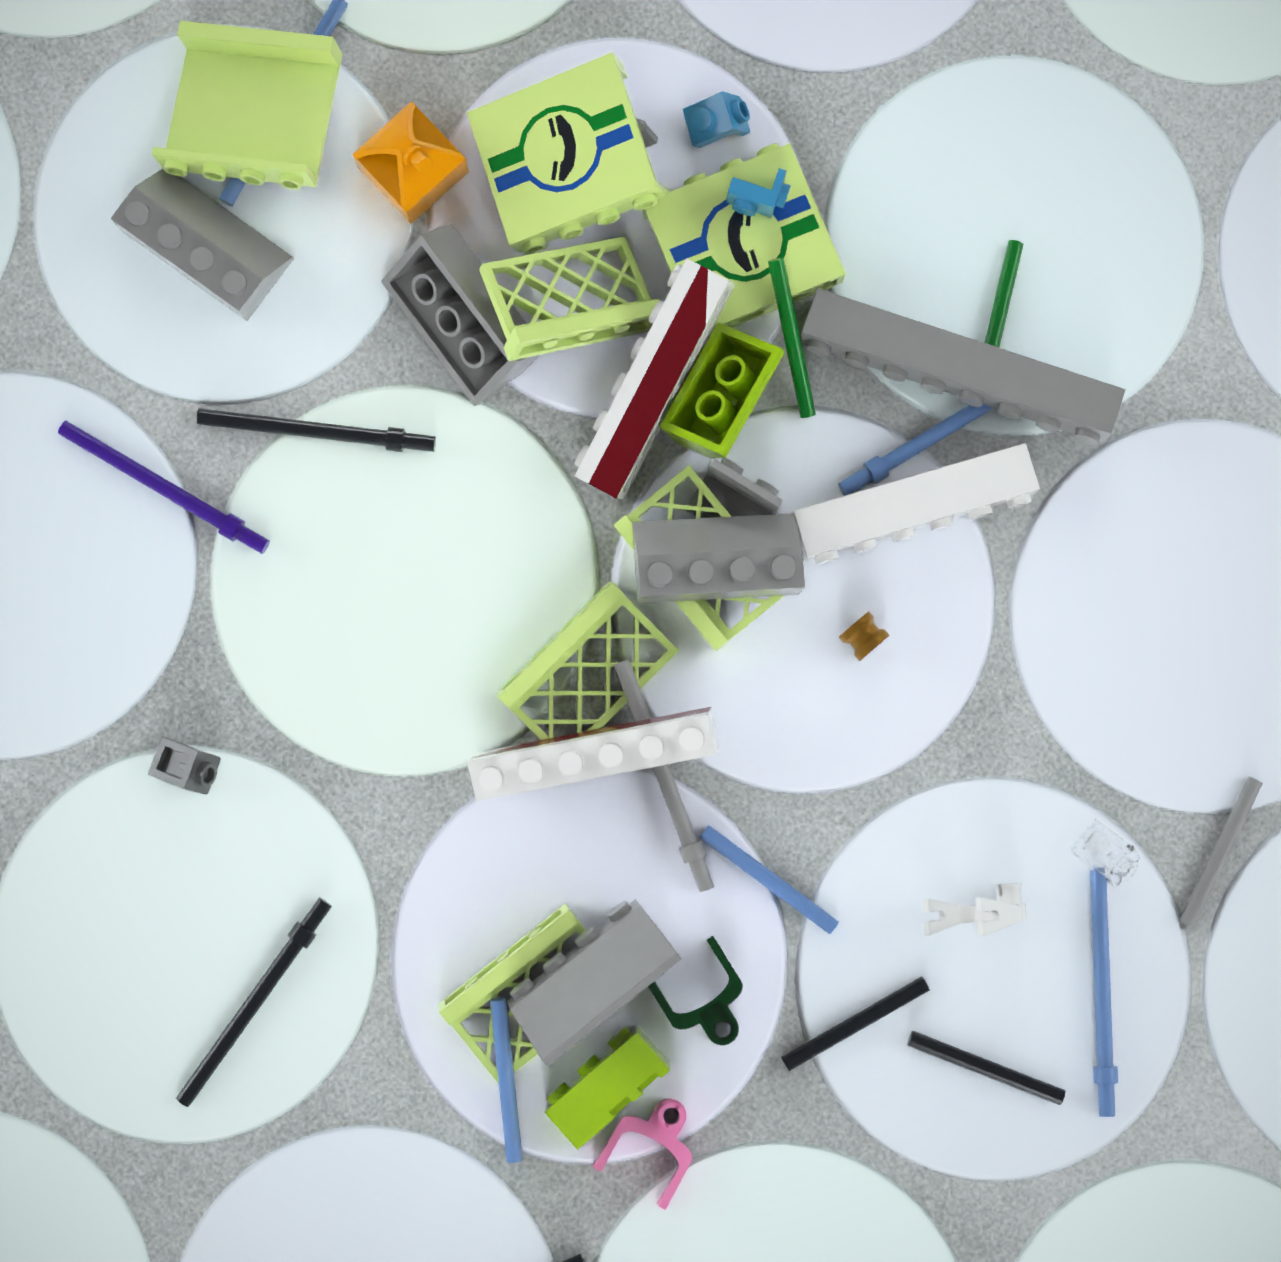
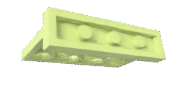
M625 236L482 263L479 268L507 339L503 348L508 361L649 332L652 323L649 322V317L659 301V298L651 299ZM617 250L623 263L621 271L600 260L603 253ZM577 258L591 266L586 277L584 278L564 267L567 261ZM541 265L556 274L550 285L530 275L531 268ZM595 269L616 280L610 292L590 281ZM505 272L518 279L519 283L514 292L499 285L494 274ZM559 276L580 287L575 299L554 288ZM523 283L545 294L539 306L517 295ZM621 283L634 290L638 301L627 302L616 296L615 292L619 284ZM584 290L604 300L602 308L593 310L579 302ZM550 297L570 308L567 315L556 317L544 310L543 307L547 299ZM512 304L533 315L531 322L515 326L509 312Z
M688 465L613 526L634 550L632 522H641L642 520L639 517L652 507L668 508L667 520L673 519V509L697 511L696 519L701 518L702 512L719 513L721 517L732 516L692 467ZM689 477L699 489L697 506L674 504L676 487ZM670 493L669 503H659L661 499ZM703 495L714 508L702 507ZM785 595L770 596L768 599L750 597L722 599L745 602L743 619L731 629L720 618L721 599H716L715 610L707 600L675 602L712 648L718 651ZM750 602L761 603L757 608H755L751 613H749Z
M608 582L495 695L540 740L553 738V724H576V733L582 732V724H592L586 731L599 729L628 702L624 690H610L611 667H615L614 664L619 663L611 662V638H633V662L630 663L640 689L679 650L624 595L614 582ZM621 606L633 616V634H611V616ZM605 623V634H594ZM639 623L650 634H639ZM589 638H605V662H582V645ZM639 638H655L666 651L655 662H639ZM577 651V662H566ZM560 667H577V690H554V673ZM582 667H605V690H582ZM639 667H649L639 677ZM548 680V690H538ZM553 695H576V719H553ZM582 695H605V712L598 719H582ZM610 695H621L610 706ZM531 696H548V719H531L520 707ZM537 724H548V735Z
M566 903L438 1004L440 1015L448 1025L455 1029L497 1083V1066L490 1059L492 1043H494L491 1007L482 1006L490 999L498 998V993L504 988H514L520 982L514 980L523 973L524 980L529 978L530 968L538 961L547 962L553 956H546L556 948V954L562 952L563 942L575 932L581 935L586 931ZM507 1009L508 1016L514 1017L510 1009ZM473 1013L490 1014L488 1036L470 1034L461 1022ZM519 1023L516 1039L510 1038L511 1045L515 1046L514 1073L538 1055L531 1042L522 1039L523 1030ZM477 1042L487 1043L486 1053ZM521 1046L529 1047L522 1054H520Z

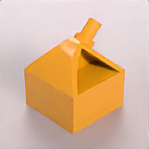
M412 101L352 154L358 169L410 224L417 220L469 172L466 158Z

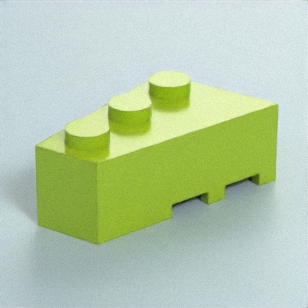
M638 1026L631 1031L626 1027L622 1028L607 1042L612 1049L600 1059L595 1054L577 1069L581 1077L571 1086L563 1082L546 1098L550 1105L546 1107L544 1113L577 1150L616 1117L615 1115L631 1101L637 1100L644 1093L643 1090L658 1076L662 1078L670 1071V1062Z

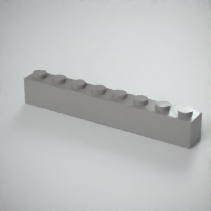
M817 288L801 334V344L805 345L806 349L815 355L827 357L829 354L844 358L846 364L858 369H866L867 366L883 371L882 374L891 380L904 382L905 379L920 383V387L930 393L943 394L947 392L959 396L961 402L973 407H981L984 404L998 409V414L1014 420H1019L1023 417L1035 421L1036 426L1045 431L1059 432V430L1074 434L1076 440L1088 445H1097L1098 443L1105 445L1112 433L1126 391L1124 388Z

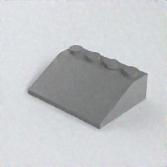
M636 899L630 904L627 901L618 904L608 913L607 917L610 920L597 930L594 926L588 928L575 940L576 947L566 955H563L562 952L554 955L543 965L544 972L533 981L530 978L523 980L510 992L512 998L507 1001L510 1011L547 1067L682 960Z

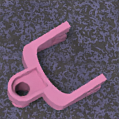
M664 1099L655 1106L647 1121L636 1116H623L620 1118L593 1167L600 1172L602 1171L623 1133L635 1132L657 1141L677 1161V1168L656 1203L659 1207L666 1210L692 1162V1155L689 1149L676 1139L687 1117L684 1106L675 1099ZM668 1108H674L678 1113L677 1120L671 1124L666 1123L663 1118L664 1112Z

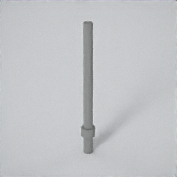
M627 659L614 664L634 720L650 719L651 716L630 660ZM669 764L652 767L682 845L679 847L684 863H689L699 892L709 890L715 886L704 860V856L707 854L702 840H697Z

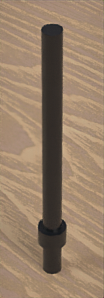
M200 408L197 412V424L378 445L385 446L386 451L403 452L404 449L435 452L436 436L406 433L404 428L388 427L387 430Z
M319 897L302 922L297 921L287 934L290 939L177 1095L176 1100L182 1105L189 1107L302 948L307 949L317 936L315 930L332 908V905L325 899Z

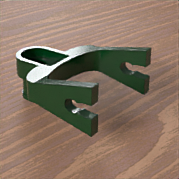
M711 936L707 939V942L729 977L725 989L716 998L696 1010L679 1014L672 1010L656 981L650 984L648 988L675 1029L686 1030L700 1024L713 1043L726 1046L733 1043L739 1034V1024L728 1006L742 993L743 983L714 936ZM719 1022H727L731 1027V1031L726 1037H719L716 1034L715 1029Z

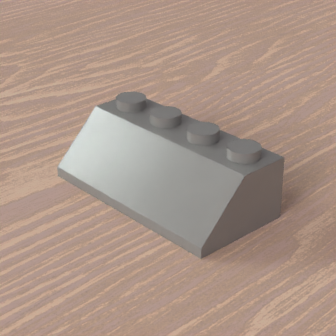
M163 168L134 186L110 218L120 231L245 321L250 319L294 260V257L187 180L168 174Z
M452 223L420 234L381 282L472 404L477 406L522 374L540 355L508 361L503 348L507 339L479 271L482 263ZM512 304L509 312L514 325L527 324Z
M794 513L632 522L637 604L798 595L805 588L802 544Z

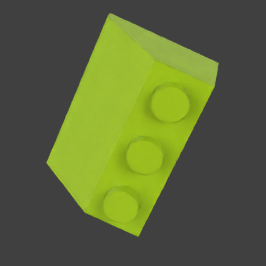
M718 322L659 427L676 443L710 459L726 458L785 351L780 347Z

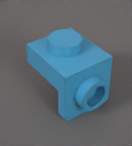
M722 91L682 109L693 147L702 148L732 134L744 136L750 133L748 125L750 113L746 103L740 96Z
M779 168L772 190L733 177L727 193L726 203L733 205L732 209L746 216H755V213L772 218L776 206L784 207L791 185L784 183L787 171Z

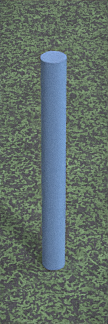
M708 825L699 837L701 840L829 935L837 927L838 920L717 830Z
M494 998L490 1000L506 1161L508 1163H516L522 1161L523 1156L506 998Z

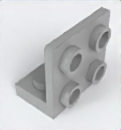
M714 458L711 459L708 464L707 473L702 481L732 517L770 515L778 512L783 500L777 497L779 491L774 486L761 479L754 483L742 475L744 471L742 467L727 458H723L721 462ZM698 488L694 493L693 497L691 498V500L689 501L688 505L697 506L699 494ZM703 495L702 507L714 508ZM686 510L687 512L696 516L697 511ZM702 512L701 518L721 517L719 513Z

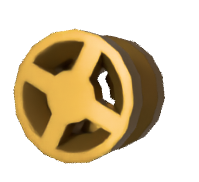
M868 611L843 632L839 639L843 643L850 644L854 649V656L861 661L890 635L885 629H879L874 624V616Z

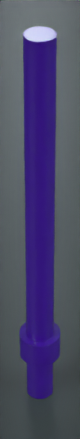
M67 420L59 427V435L219 529L218 533L230 541L234 542L237 539L260 554H264L267 550L270 540L246 527L245 521L234 514L229 513L226 515Z

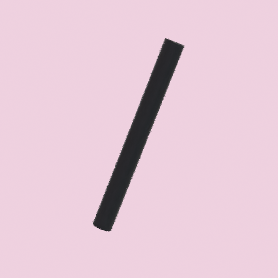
M921 976L781 1058L788 1071H791L927 993L930 989Z
M912 1030L907 1042L909 1047L1057 1105H1061L1066 1093L1064 1089Z

